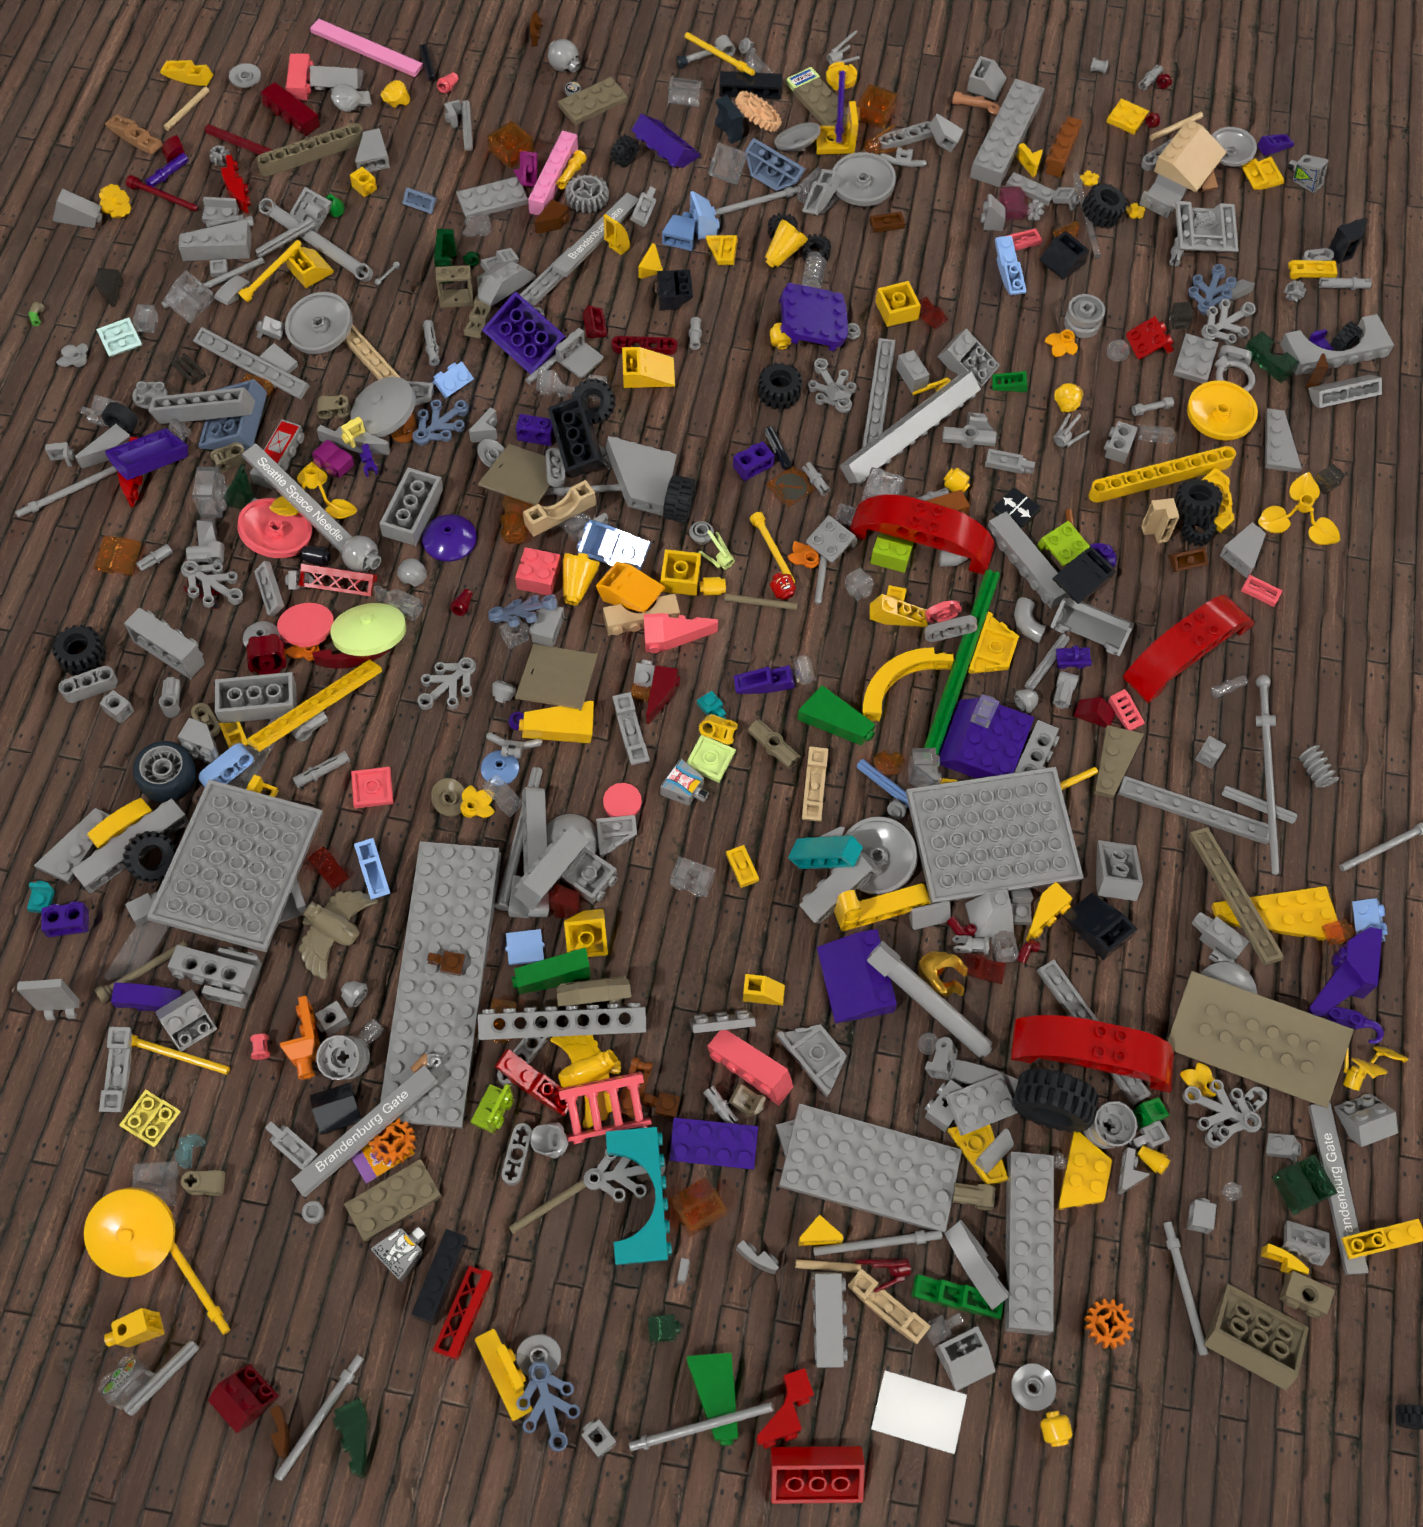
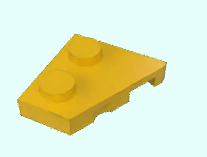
M737 235L706 236V242L717 264L734 265L738 242Z

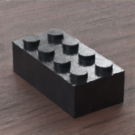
M579 395L548 407L565 472L574 478L605 466L587 402Z

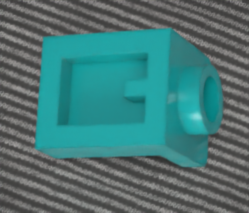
M45 881L30 882L29 888L32 892L27 910L29 912L42 913V908L52 905L55 891Z

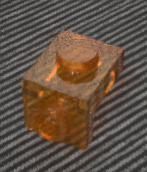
M1075 221L1054 229L1053 234L1057 237L1067 231L1075 238L1080 225Z
M1346 919L1322 926L1329 946L1347 942L1355 934L1352 925L1348 924Z

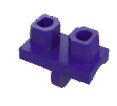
M1073 645L1072 648H1057L1055 651L1059 669H1066L1067 667L1084 668L1092 665L1090 648H1079L1078 645Z

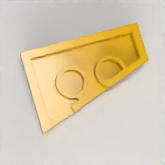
M990 1124L965 1135H960L957 1126L947 1130L985 1184L995 1185L1008 1181L1002 1159L989 1173H985L975 1164L977 1158L995 1140Z

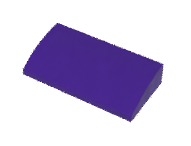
M165 428L106 450L105 454L116 470L126 480H130L188 457V445Z

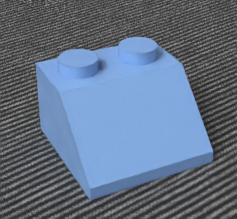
M694 191L690 192V214L692 216L691 219L695 220V232L698 239L717 235V229L720 228L718 218L715 219L714 207H711L708 199Z

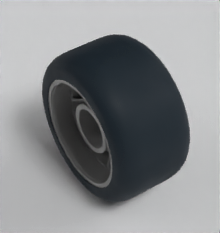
M158 741L146 746L139 752L133 764V776L141 792L149 799L157 802H166L172 798L175 801L185 796L193 787L196 780V767L190 754L183 746L171 741Z

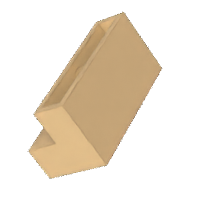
M1174 498L1152 500L1142 522L1143 534H1155L1157 543L1169 541L1179 519Z

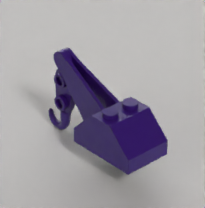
M1369 927L1348 940L1343 947H1340L1336 954H1333L1331 965L1334 966V974L1307 1009V1013L1324 1017L1329 1021L1354 1030L1362 1028L1374 1029L1377 1032V1037L1368 1041L1370 1044L1379 1043L1383 1039L1384 1031L1381 1025L1373 1020H1369L1358 1011L1337 1007V1005L1349 996L1364 999L1378 986L1382 929Z

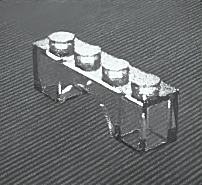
M538 369L536 390L540 392V395L551 396V393H555L557 397L568 398V395L574 392L575 386L563 384L555 370ZM589 375L587 378H596L604 381L606 384H608L609 380L607 376ZM589 396L590 398H592V401L600 402L599 396Z

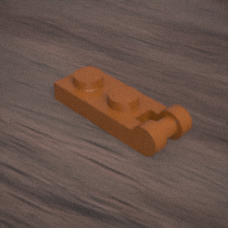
M633 1057L628 1074L636 1073L637 1069L644 1071V1083H639L640 1087H638L640 1101H642L654 1063L649 1061L645 1063L640 1061L639 1058ZM625 1086L619 1099L621 1114L635 1119L630 1089H627V1086Z

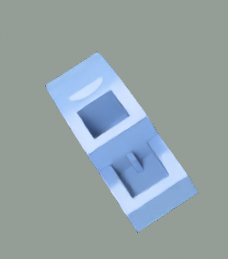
M1012 236L996 237L995 245L998 255L996 260L1009 295L1025 294L1027 291L1021 264L1017 261Z

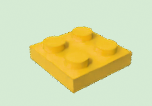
M1121 98L1106 122L1134 135L1148 116L1149 111Z

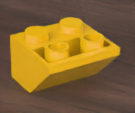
M299 247L286 260L288 269L305 288L334 273V270L313 249Z

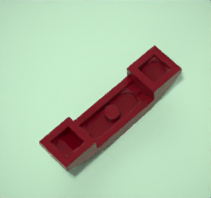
M331 649L312 652L315 664L318 666L343 669L360 666L368 660L375 661L389 652L390 649L369 656H354L346 653L333 655Z

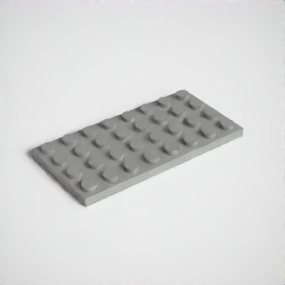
M799 1104L779 1187L928 1230L941 1231L944 1234L947 1228L954 1193V1183H956L962 1150Z

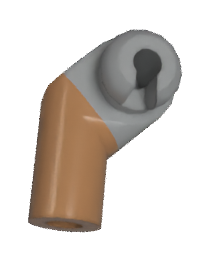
M423 1054L410 1069L416 1073L424 1065L427 1068L439 1067L441 1065V1058L437 1054Z

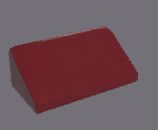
M588 305L583 311L586 337L589 339L606 337L607 330L603 309Z

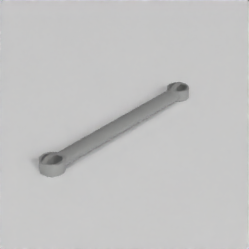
M264 198L259 203V210L262 214L273 218L289 230L302 223L278 207L269 198ZM310 229L299 236L349 270L360 281L368 282L372 278L373 270L367 264L359 262L314 230ZM363 268H367V269H368V273H366V272L363 271L362 269H363Z

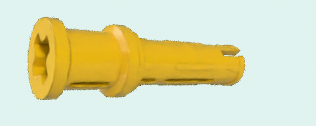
M576 150L573 153V157L568 160L567 168L556 181L558 188L565 189L574 173L578 172L581 169V165L586 162L587 156L583 151Z

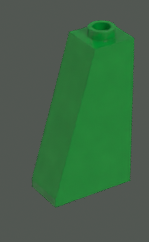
M823 685L798 710L797 719L799 721L861 746L866 741L869 742L875 735V724Z
M582 948L515 968V976H512L513 988H518L519 994L555 988L562 983L590 980L587 950Z
M732 1353L687 1356V1366L706 1419L709 1420L736 1412ZM737 1422L710 1429L714 1442H720V1446L734 1445L733 1441L738 1440Z

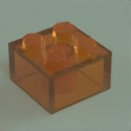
M869 84L857 104L858 120L885 129L896 109L898 93Z
M512 120L487 136L489 151L509 168L520 162V152H534L533 138Z

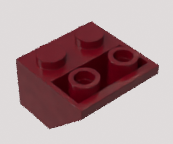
M248 1364L219 1382L208 1398V1402L236 1433H239L251 1425L278 1399L279 1395L254 1367Z

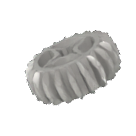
M584 173L583 176L578 175L577 178L572 177V180L568 181L565 188V198L571 209H576L577 212L582 211V213L589 212L590 214L591 211L596 212L597 209L602 210V207L606 206L609 199V189L602 178L598 179L597 175L593 177L591 174L586 176Z

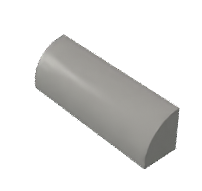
M1369 374L1310 387L1309 394L1313 404L1318 408L1382 395V378Z

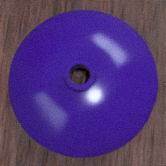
M452 514L442 515L433 519L426 525L422 534V543L426 552L434 559L444 562L457 561L466 557L474 549L477 539L472 523L462 516Z

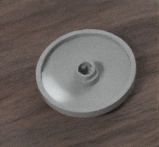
M868 152L849 154L840 159L832 170L842 177L835 194L843 201L852 205L871 206L886 200L895 188L896 174L893 166L885 158L877 154Z
M330 292L310 294L299 300L289 311L285 322L286 335L292 345L301 352L308 354L328 352L339 346L348 336L353 322L352 312L346 301L339 295Z
M386 377L379 379L367 386L358 395L351 409V420L360 417L363 421L365 432L376 437L389 435L399 429L411 416L416 403L415 392L403 378Z
M871 817L859 821L846 832L844 836L851 835L855 837L857 842L863 846L861 852L867 854L882 871L879 876L875 874L869 878L870 883L864 888L857 889L858 891L869 895H883L899 890L910 880L917 865L918 854L913 837L902 824L886 817Z

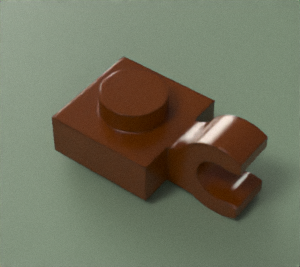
M445 951L444 956L429 953L427 961L430 965L441 966V973L461 976L465 955Z
M660 1092L659 1098L651 1094L644 1093L642 1105L656 1108V1115L674 1119L680 1097Z

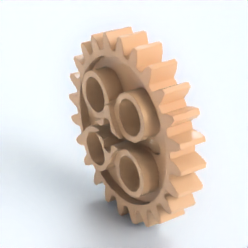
M742 91L738 94L735 104L738 105L737 108L741 110L740 112L744 114V117L749 118V121H753L755 125H759L760 128L763 127L766 131H777L782 121L779 117L780 115L772 108V105H769L767 101H763L762 98H758L756 94L753 95L752 92Z

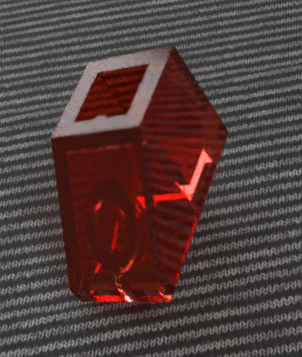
M554 884V891H550L549 903H551V911H554L555 918H570L579 913L580 894L562 885Z

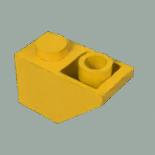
M745 974L743 1002L783 1006L785 985L767 976Z

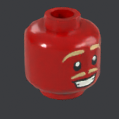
M779 572L772 577L773 580L770 582V588L777 599L784 601L795 595L796 585L790 574Z

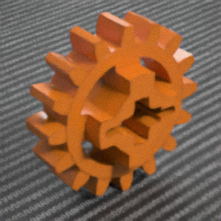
M398 1118L396 1122L389 1124L374 1137V1141L369 1142V1146L373 1148L371 1153L373 1156L376 1155L377 1161L380 1162L383 1159L385 1165L389 1161L396 1165L398 1159L402 1163L405 1162L404 1156L411 1157L409 1150L415 1149V1145L411 1143L416 1141L415 1135H412L414 1130L412 1127L409 1128L408 1122L402 1124L401 1119ZM396 1129L403 1131L405 1134L397 1133ZM380 1149H387L389 1154L383 1153Z
M1106 1299L1101 1301V1305L1095 1302L1093 1304L1094 1309L1090 1307L1087 1310L1091 1316L1084 1317V1320L1089 1322L1084 1328L1091 1331L1088 1337L1096 1338L1095 1345L1102 1342L1103 1349H1106L1109 1344L1112 1349L1117 1348V1344L1120 1347L1125 1344L1124 1340L1128 1341L1131 1338L1127 1332L1134 1330V1328L1129 1326L1133 1319L1126 1316L1130 1311H1123L1122 1303L1116 1306L1114 1299L1109 1304ZM1106 1310L1104 1316H1096L1099 1311ZM1109 1320V1324L1113 1325L1110 1329L1108 1328V1324L1105 1323V1321ZM1114 1332H1121L1119 1337L1112 1339Z

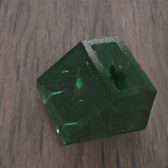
M1315 1154L1278 1171L1271 1177L1293 1216L1338 1193Z

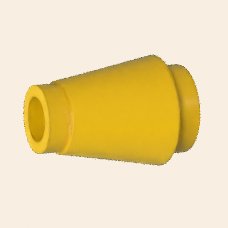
M1144 1145L1137 1154L1155 1173L1158 1172L1161 1175L1171 1162L1167 1155Z

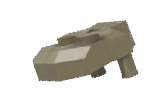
M625 976L562 983L557 988L558 1006L578 1005V1009H581L580 1004L609 1001V1004H620V1007H622L621 999L631 997L629 980ZM623 1013L619 1015V1018L624 1017ZM582 1014L578 1016L577 1023H583Z

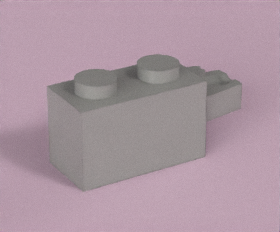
M1200 912L1192 921V924L1202 933L1199 939L1211 949L1217 948V950L1230 959L1233 958L1235 960L1250 942L1217 916L1213 920Z

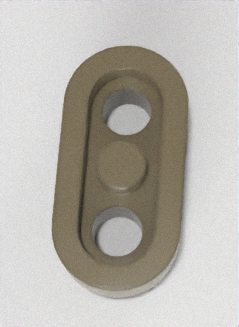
M198 703L193 706L191 710L193 719L207 724L208 728H214L210 732L212 737L217 736L221 727L210 707L205 703Z

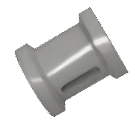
M1093 57L1090 72L1097 71L1105 75L1109 60L1101 61Z

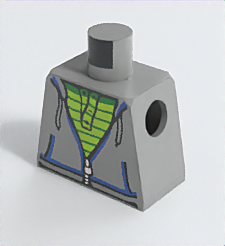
M1304 155L1298 162L1291 160L1288 169L1295 172L1293 178L1295 183L1312 193H1316L1324 183L1328 160Z

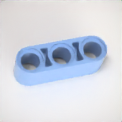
M235 744L199 773L198 779L204 787L208 780L228 784L253 763L254 758L244 744Z

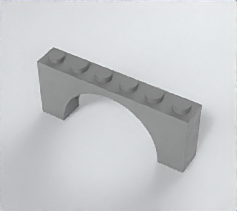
M1378 314L1361 318L1358 327L1363 332L1359 336V344L1349 350L1331 351L1318 347L1310 342L1301 330L1285 333L1280 343L1295 375L1313 372L1322 353L1326 356L1328 368H1337L1342 365L1384 358L1390 354L1394 346Z

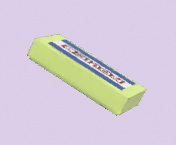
M810 67L787 78L786 84L794 91L795 88L820 76Z

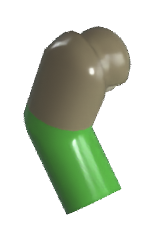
M34 302L29 310L28 315L33 326L41 324L38 312H43V303Z

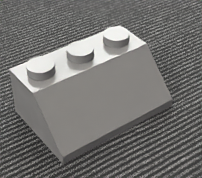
M310 66V86H315V90H325V87H331L332 91L337 85L347 84L355 89H361L364 70Z

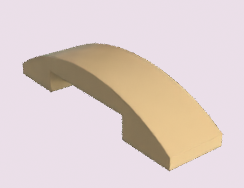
M809 747L802 820L821 822L828 759L827 748Z
M863 1269L848 1284L850 1290L871 1310L915 1344H918L931 1328L916 1313H911L885 1290L875 1293L874 1289L879 1287L878 1282Z

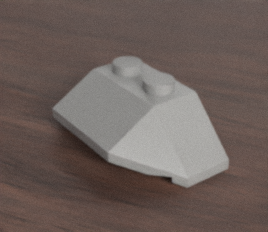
M513 261L499 263L477 276L478 300L491 307L534 280L536 275Z

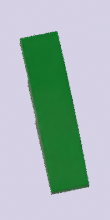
M919 1274L915 1275L911 1295L913 1298L972 1314L1001 1319L1004 1301L992 1310L977 1288L968 1285L961 1286L945 1280H935Z

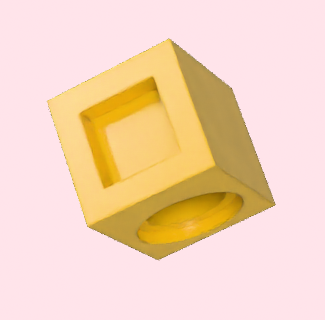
M364 167L350 174L352 187L362 196L366 197L377 189L375 177Z

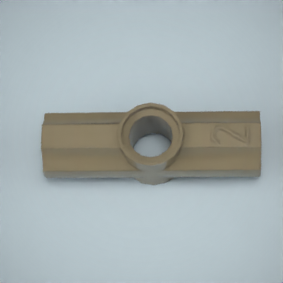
M760 719L751 724L748 733L765 747L767 754L775 756L788 769L796 765L800 755L783 741L781 734L773 732Z

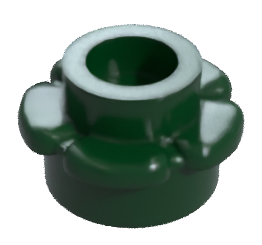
M469 251L463 256V261H465V264L470 265V267H474L479 263V254Z

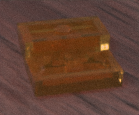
M104 536L94 569L113 574V571L132 576L142 542L121 537Z

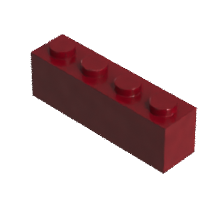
M272 83L260 92L262 104L272 110L276 116L284 119L287 124L292 125L298 132L307 136L320 127L318 114L277 83Z

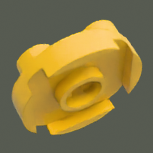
M835 62L829 66L826 72V81L835 91H838L840 71H845V89L855 86L857 70L853 65L849 64L848 66L844 65L845 62Z

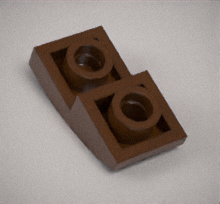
M537 11L533 13L530 21L532 47L538 46L537 39H540L541 28L543 27L542 18L538 17Z

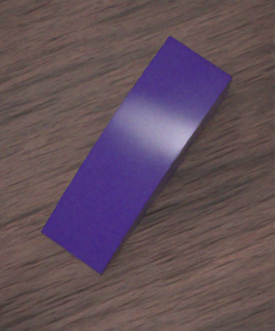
M789 665L772 670L770 667H765L734 675L737 694L770 693L795 688L793 671Z
M114 983L111 1003L115 1008L157 1011L182 996L183 992L151 985Z

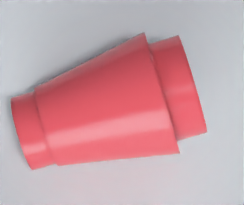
M452 72L440 78L437 83L438 90L441 93H449L458 81L457 74Z

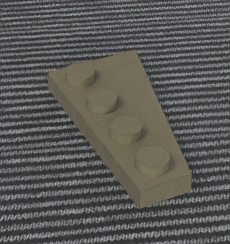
M1109 725L1106 726L1094 794L1109 798L1114 797L1140 744L1143 733Z

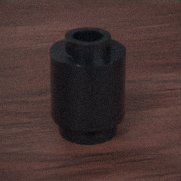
M308 545L303 547L301 557L306 563L324 566L330 560V552L325 547Z

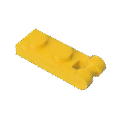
M1292 260L1288 263L1289 270H1291V279H1298L1299 277L1336 278L1338 274L1335 261Z

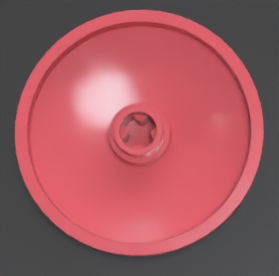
M276 498L258 499L247 504L239 514L237 530L244 544L254 552L271 558H288L301 553L303 547L308 546L310 543L312 525L301 513L293 516H282L274 513L269 507Z

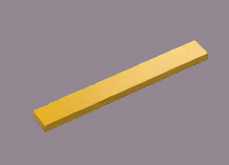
M372 660L366 661L247 739L249 745L259 752L381 673V666Z

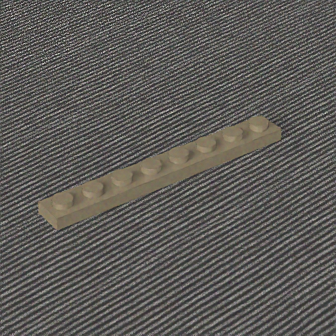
M1206 827L1190 832L1189 838L1262 964L1265 966L1281 961L1284 955L1209 828Z

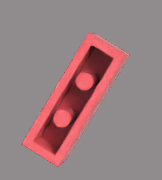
M290 54L286 91L298 100H308V94H311L310 66H314V63L310 60L309 54Z

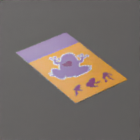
M396 1129L397 1133H402L401 1130ZM369 1144L351 1157L366 1184L401 1163L400 1159L397 1160L396 1165H393L392 1161L385 1165L383 1159L379 1162L376 1159V1155L373 1156L371 1153L373 1148ZM380 1149L383 1153L389 1154L387 1149ZM412 1149L409 1150L411 1156L415 1154Z

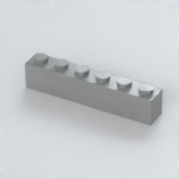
M245 387L157 396L152 398L149 412L159 424L246 416L252 414L255 400Z
M1007 511L989 521L987 531L997 543L999 549L1008 556L1009 561L1017 567L1021 576L1027 579L1031 588L1036 590L1041 596V600L1050 609L1060 604L1065 596H1069L1052 579L1058 572Z
M171 798L160 804L152 813L146 814L138 823L129 826L124 833L112 838L103 848L94 851L89 858L77 863L71 871L88 893L91 894L127 868L123 862V853H125L124 847L128 845L130 838H134L138 833H144L143 831H155L169 838L186 826L189 820ZM148 845L144 847L139 854V859L157 846Z

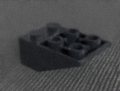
M1090 546L1052 579L1073 601L1080 604L1105 586L1117 571Z
M1090 893L1062 916L1103 961L1129 941L1137 931V928L1123 913L1093 893Z

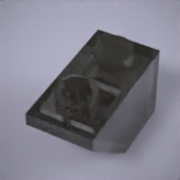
M98 268L94 280L97 289L110 306L115 307L117 300L120 299V289L124 285L123 277H121L119 270Z

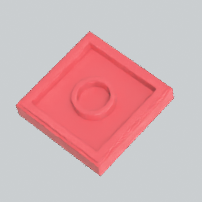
M390 767L351 771L353 805L355 809L394 804Z

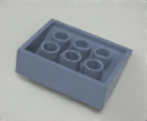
M254 379L217 389L245 387L255 400L251 415L206 419L198 447L200 449L215 450L238 442L247 450L254 445L267 391Z

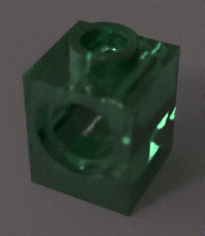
M674 1314L648 1317L650 1343L676 1341V1334H680V1322L675 1320Z

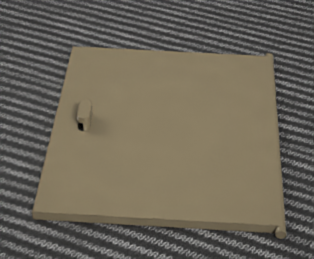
M508 444L480 480L478 486L535 506L551 486L547 483L545 456Z
M533 644L515 699L575 708L581 711L598 653L594 654Z

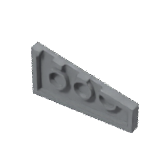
M1267 408L1265 412V468L1300 473L1302 467L1285 411Z

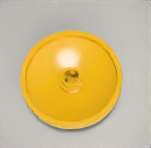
M1209 381L1201 384L1192 392L1187 404V414L1193 426L1204 435L1218 440H1235L1245 436L1253 428L1258 415L1257 405L1253 397L1244 388L1227 381Z
M137 1187L121 1188L105 1195L93 1206L84 1226L85 1246L91 1259L104 1271L119 1277H136L155 1269L169 1254L175 1238V1222L167 1204L153 1192Z

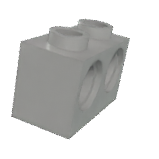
M1118 421L1116 427H1112L1109 433V437H1112L1111 441L1107 440L1104 450H1107L1105 458L1125 464L1138 427Z

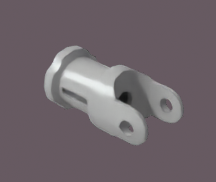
M956 935L952 938L953 942L964 945L953 947L955 953L971 954V952H984V954H988L989 937L972 938L967 935Z

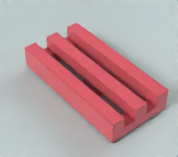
M1036 228L1007 235L1012 236V239L1015 240L1013 241L1015 251L1042 244V238Z
M1251 575L1248 576L1241 589L1242 592L1273 607L1283 591Z

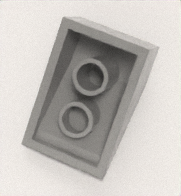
M1098 840L1096 860L1098 896L1137 901L1143 880L1136 845Z

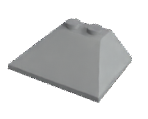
M1175 202L1179 250L1239 252L1234 204H1219L1211 209L1193 208L1191 202Z

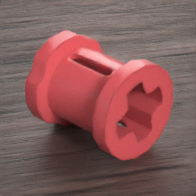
M255 1034L250 1037V1041L253 1043L252 1059L263 1060L270 1057V1052L267 1048V1041L269 1040L267 1034Z

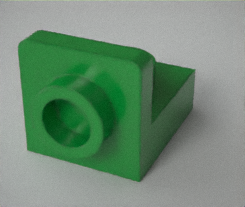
M1159 1097L1144 1102L1132 1110L1140 1130L1170 1116Z

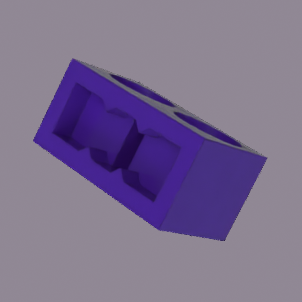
M524 414L519 415L516 425L518 441L552 446L555 433L551 419Z
M762 441L758 444H753L743 452H738L733 457V468L744 481H747L773 467L775 455Z
M73 901L66 905L52 904L49 907L42 908V931L47 937L89 932V909L83 902ZM79 914L76 919H72L74 915ZM55 917H58L55 922H52Z

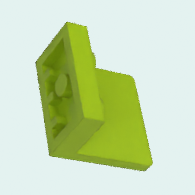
M1068 520L1042 537L1036 547L1040 552L1045 549L1047 551L1050 550L1059 563L1065 566L1090 546Z
M490 1084L471 1119V1124L493 1134L496 1129H500L504 1122L503 1115L505 1111H509L514 1102L510 1085L505 1084L502 1090Z

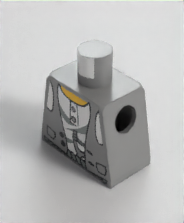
M418 1226L409 1235L400 1228L372 1247L371 1250L402 1283L423 1255V1251L418 1244L426 1237V1234Z

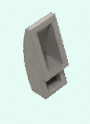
M822 169L818 182H813L802 210L803 213L818 215L828 204L842 178L836 171Z

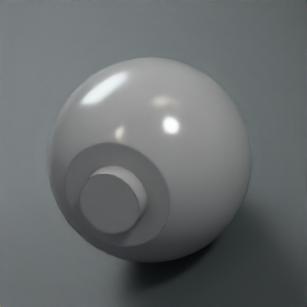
M559 39L550 43L548 47L550 65L559 72H567L566 69L572 73L576 72L580 67V62L578 61L579 52L575 44L567 39Z
M357 535L349 538L342 545V559L349 569L356 572H365L379 567L381 558L379 557L377 545L372 539Z

